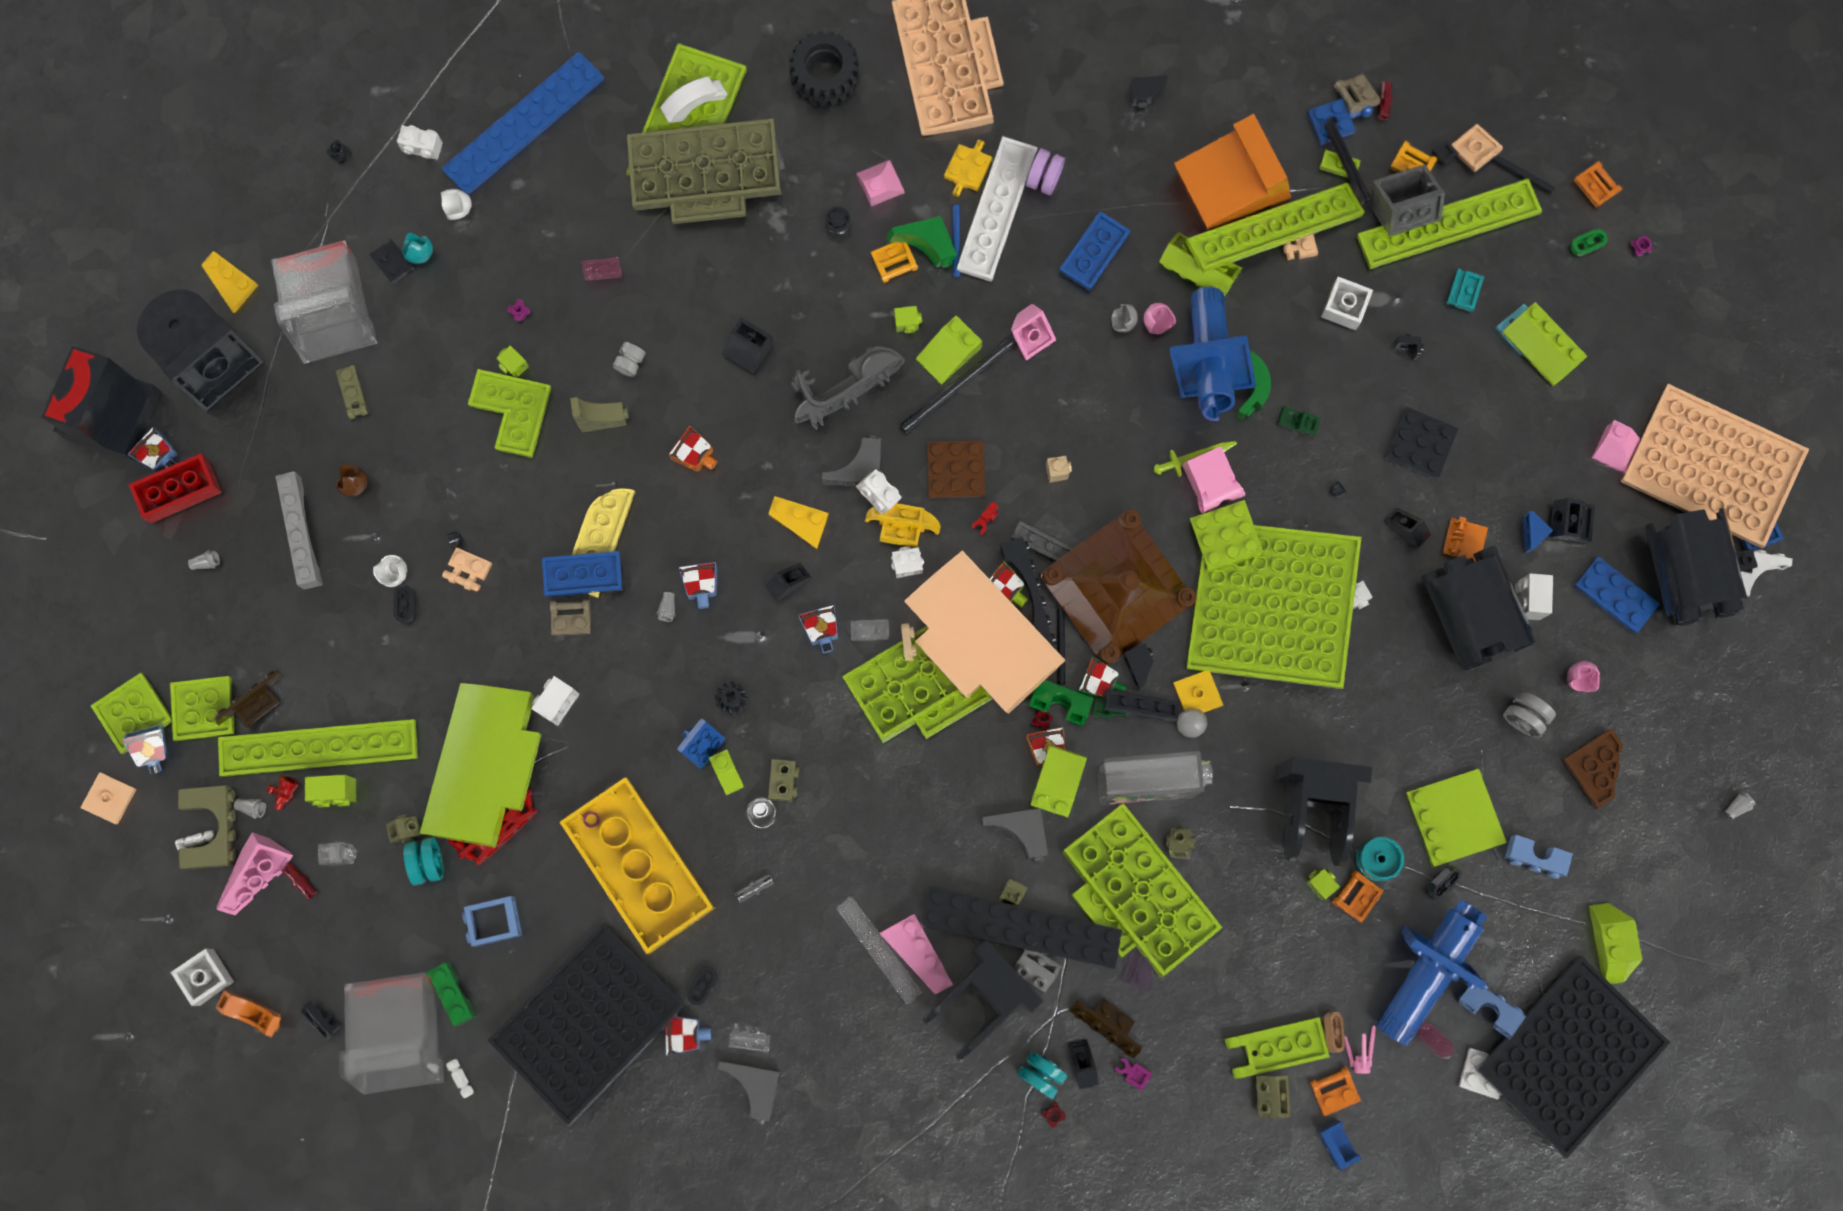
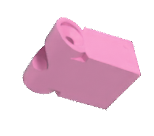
M1222 446L1182 464L1197 496L1201 514L1217 509L1222 501L1233 502L1246 495L1241 485L1235 480Z

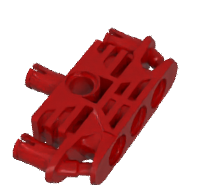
M529 790L526 793L524 801L527 813L524 814L523 811L506 808L496 848L472 843L467 845L465 842L447 839V842L459 853L457 858L474 860L476 865L486 861L537 813V809L532 807V791ZM478 849L481 852L480 856H478L472 852Z

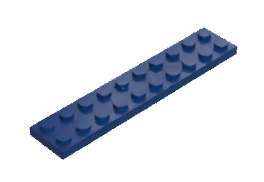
M578 52L441 168L442 171L461 191L467 195L471 194L604 80V76Z

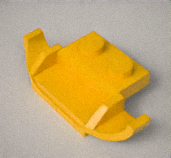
M896 503L882 515L874 507L870 508L866 513L864 521H880L879 524L883 525L880 542L913 548L918 546L920 532L928 529L933 531L935 535H939L941 528L939 521L931 513L925 511V508Z

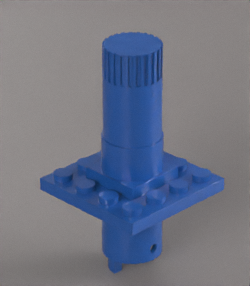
M1210 286L1197 289L1191 296L1193 344L1170 347V355L1181 398L1198 396V406L1203 416L1211 421H1219V413L1230 410L1235 404L1234 390L1256 387V380L1248 337H1228L1224 293L1219 288Z
M1460 899L1455 909L1452 907L1449 909L1430 940L1408 926H1403L1401 929V933L1404 935L1403 939L1406 940V943L1409 944L1408 946L1412 948L1411 950L1418 954L1419 957L1376 1026L1397 1042L1408 1046L1452 979L1457 982L1461 977L1469 987L1484 989L1487 983L1474 967L1464 962V960L1485 929L1481 925L1487 918L1486 914Z

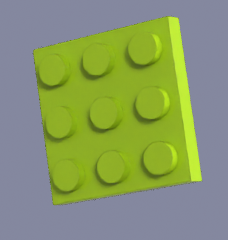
M1245 500L1190 518L1208 572L1264 554Z
M139 673L91 705V708L121 754L128 752L122 740L124 734L160 724L166 727L172 723L171 715L143 673Z
M230 676L170 683L173 741L235 734L234 715L219 726L214 721L218 711L223 708L227 709L232 705V680Z

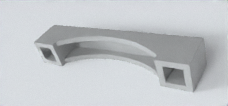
M295 471L277 475L276 481L296 583L304 590L321 586L323 583L320 568L316 562L304 509L305 493L302 478Z

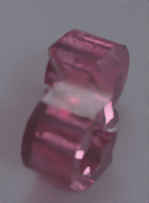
M1430 1024L1423 1025L1420 1028L1419 1035L1421 1040L1442 1059L1453 1057L1455 1054L1453 1044L1437 1028Z

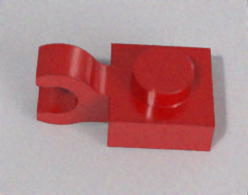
M992 501L981 517L972 525L973 530L976 526L982 527L979 534L981 536L986 532L988 521L993 522L999 514L997 512L998 505Z

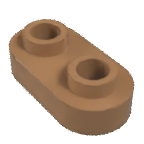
M1327 1012L1323 1020L1327 1048L1330 1052H1342L1345 1047L1343 1018L1339 1012Z

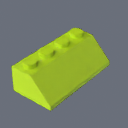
M1178 232L1168 244L1159 262L1166 269L1179 273L1182 278L1192 280L1200 288L1210 286L1219 288L1225 297L1242 268L1234 263H1229L1202 273L1186 244L1188 237Z
M1536 302L1502 331L1503 335L1522 352L1523 356L1552 386L1556 385L1587 357Z

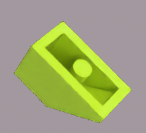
M728 750L709 757L726 795L744 788Z

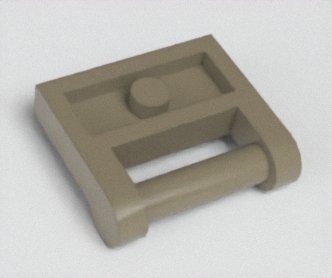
M1364 74L1346 81L1339 80L1334 84V89L1341 94L1351 114L1360 112L1367 106L1373 107L1380 104V98ZM1347 89L1351 91L1357 102H1354Z
M590 599L562 603L550 601L552 636L591 634ZM558 610H584V614L558 616Z

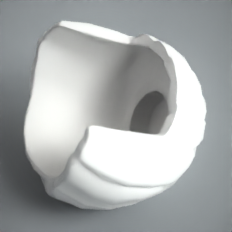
M457 189L441 192L442 207L449 220L460 219L469 213L472 203L470 197L465 192Z
M397 555L385 556L381 559L380 563L374 566L373 574L379 583L387 587L398 586L406 579L407 565Z

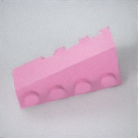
M915 914L880 933L935 995L953 985Z

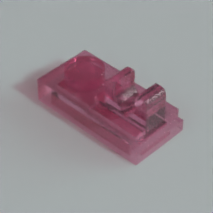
M618 258L581 262L584 280L586 281L621 278L622 276Z

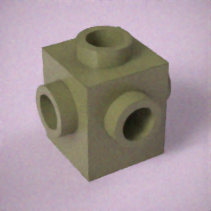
M408 814L396 817V820L386 824L390 843L402 842V844L413 842L414 838L421 835L417 816L408 817Z
M1185 827L1171 828V834L1167 835L1166 840L1171 858L1191 859V848L1195 849V837L1192 836L1191 830Z

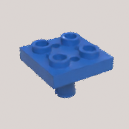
M701 718L693 729L688 728L683 732L684 740L677 750L702 769L710 760L709 757L714 755L726 738Z

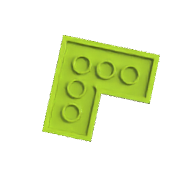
M478 369L468 405L504 414L495 444L496 450L533 458L552 387L543 383Z

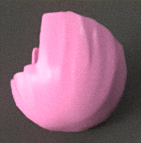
M1155 303L1151 304L1145 311L1143 322L1150 333L1162 334L1176 324V317L1167 305Z
M1587 660L1579 661L1569 668L1567 683L1576 691H1596L1600 684V672L1595 664Z

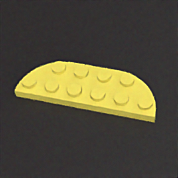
M614 489L603 496H599L590 505L572 555L615 551L635 495V490ZM600 592L588 594L595 598H598Z

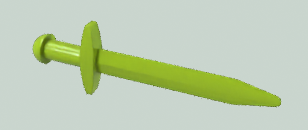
M1237 442L1219 443L1178 458L1175 452L1170 450L1171 461L1161 465L1156 464L1154 472L1160 475L1163 471L1174 468L1178 477H1181V466L1183 463L1222 446L1225 452L1235 446Z

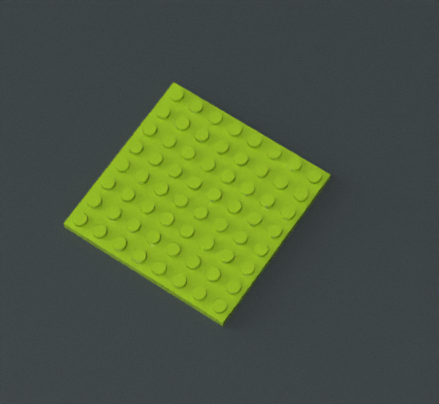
M1254 525L1264 552L1263 555L1212 572H1208L1202 555L1187 663L1188 670L1343 689L1362 537Z

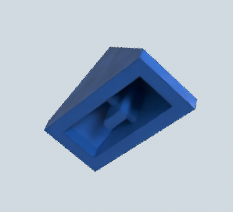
M1529 511L1523 516L1525 553L1534 550L1553 531L1533 511Z

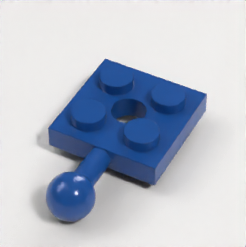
M1339 99L1310 109L1307 114L1320 145L1331 142L1325 129L1327 119L1333 118L1336 121V126L1343 138L1354 134L1356 131L1351 119L1358 116L1369 117L1373 112V107L1367 106L1360 112L1351 114L1347 111L1343 99Z

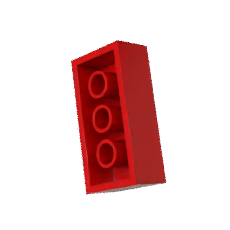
M201 453L128 484L142 519L149 523H154L222 493L209 459Z

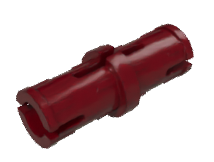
M1382 82L1380 84L1378 119L1388 120L1390 118V105L1392 104V83Z
M289 863L282 869L281 872L292 882V886L304 895L306 900H310L317 894V890L310 885L307 877L302 875L292 863Z

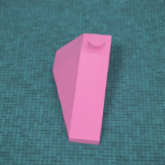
M252 832L240 852L216 907L217 910L236 915L253 900V896L260 889H265L270 880L282 873V869L288 865L293 854L272 839Z

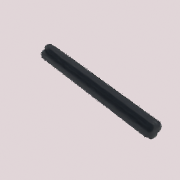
M1330 121L1326 123L1325 129L1361 204H1366L1371 200V197L1335 122Z

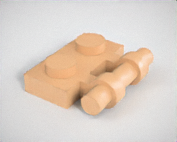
M1314 234L1294 240L1295 245H1291V242L1284 244L1283 247L1287 260L1294 259V253L1296 252L1299 259L1317 256L1318 254Z
M456 547L448 563L454 570L453 572L445 570L442 577L448 579L450 583H458L464 586V589L469 591L472 589L478 592L481 585L475 583L477 578L485 580L492 563ZM461 572L469 574V578L465 579L461 577Z

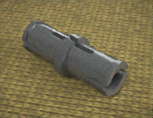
M768 872L756 881H750L749 885L734 893L739 902L742 903L755 894L759 895L760 891L775 884Z

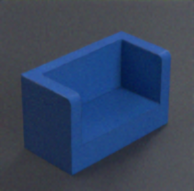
M1337 1120L1320 1129L1317 1133L1336 1168L1342 1170L1362 1158L1359 1154H1356L1342 1128V1121Z

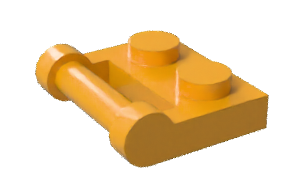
M1405 141L1390 169L1399 173L1424 165L1422 162L1405 154V152L1428 163L1426 166L1429 171L1434 166L1437 157H1431L1410 146V143Z
M894 242L871 252L872 259L883 283L889 282V279L910 270H918L907 243ZM905 259L909 262L888 272L884 269Z

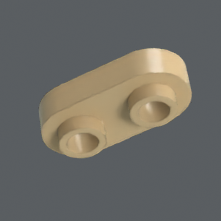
M909 623L901 624L905 661H912L913 656H917L916 645H912L911 638H915L914 627H910Z

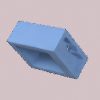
M509 896L464 907L465 912L462 913L464 923L468 926L466 938L472 947L522 936L515 897ZM504 904L510 932L478 940L472 911Z

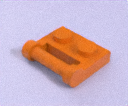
M1600 161L1573 180L1596 208L1623 189L1620 185L1617 186L1602 168L1603 165ZM1594 172H1596L1601 177V179L1606 183V185L1611 189V191L1607 189V187L1602 183V181L1597 177V175Z
M1353 870L1350 874L1351 878L1338 897H1334L1332 903L1359 923H1362L1384 890L1359 872ZM1358 881L1363 885L1349 905L1345 904V899Z
M1347 1067L1341 1068L1340 1072L1321 1080L1309 1082L1323 1116L1361 1101ZM1344 1079L1346 1084L1321 1094V1088Z

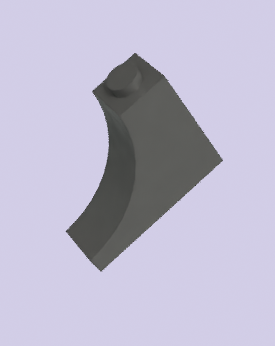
M873 435L862 438L861 447L856 457L839 470L822 472V484L857 486L875 469L880 472L881 439Z
M1040 808L982 817L983 826L999 827L1012 833L1024 847L1027 859L1038 862L1043 861L1044 857L1048 856Z
M719 1061L718 1070L731 1074L745 1088L750 1101V1118H753L754 1122L759 1124H766V1121H770L780 1071Z

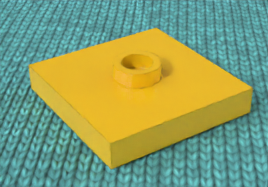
M1203 671L1173 683L1183 711L1190 708L1200 709L1205 713L1223 706L1210 672Z

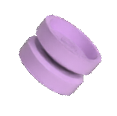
M1041 148L1031 166L1026 186L1036 190L1043 180L1041 192L1051 196L1064 166L1065 157L1056 154L1049 164L1050 151Z

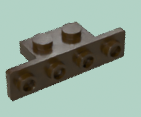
M279 670L269 672L264 677L265 680L259 684L252 685L248 689V693L235 698L232 701V705L227 709L223 708L218 711L214 718L216 724L219 726L236 714L248 728L276 707L279 701L268 688L283 677Z
M1102 998L1094 1011L1079 1000L1070 1008L1069 1011L1077 1019L1085 1022L1093 1031L1101 1034L1108 1042L1116 1045L1126 1055L1135 1058L1143 1049L1127 1036L1135 1021L1106 999Z

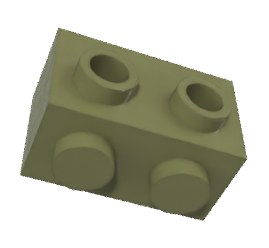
M772 759L769 800L793 802V797L797 798L798 786H794L795 778H799L800 767L796 766V761ZM784 769H788L786 774L782 773ZM782 788L787 789L785 793H780Z
M1288 1075L1256 1076L1259 1118L1290 1117Z

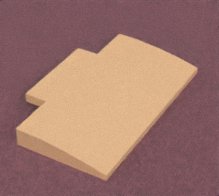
M966 0L892 1L922 136L994 123L987 89L1003 86V79L988 16L970 21Z
M963 551L946 563L905 600L906 604L929 628L915 641L966 698L978 687L982 686L1008 714L1066 661Z

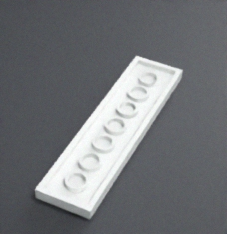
M1002 137L957 266V270L992 282L1034 161L1037 147Z

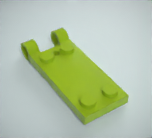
M1320 1017L1225 1038L1227 1049L1240 1046L1245 1047L1249 1065L1232 1068L1234 1079L1330 1057ZM1253 1050L1257 1051L1256 1056L1252 1055Z

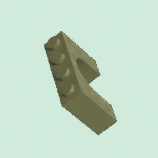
M225 785L178 790V809L184 811L209 809L216 815L219 823L218 833L209 844L202 847L179 849L180 869L190 870L234 866L237 854L234 849L236 831L233 829V821L236 819L235 810H233L235 792L232 790V787Z

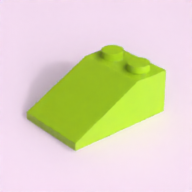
M955 316L916 357V361L942 385L982 348V340L958 316Z
M1050 745L1032 796L1031 806L1068 817L1087 757Z

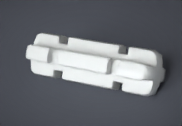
M213 830L205 831L204 834L198 833L184 839H177L175 845L177 850L194 847L213 841L216 835Z
M454 1059L448 1062L446 1066L449 1072L452 1071L451 1076L458 1089H461L462 1097H469L474 1091L471 1085L468 1086L469 1081L462 1068L459 1069L460 1064L458 1060Z

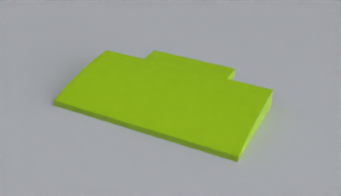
M927 626L914 633L915 638H911L912 645H916L917 656H913L912 661H905L902 640L842 676L882 743L915 724L925 739H928L992 700L990 694L982 686L978 687L966 698L915 641L929 629Z
M460 683L420 834L496 848L506 808L519 811L523 809L541 739L540 733L526 731L533 706L532 703L535 698L531 692Z
M1124 803L1061 852L1086 883L1074 892L1071 897L1092 923L1122 930L1118 952L1119 958H1122L1136 947L1160 978L1164 977L1223 928Z

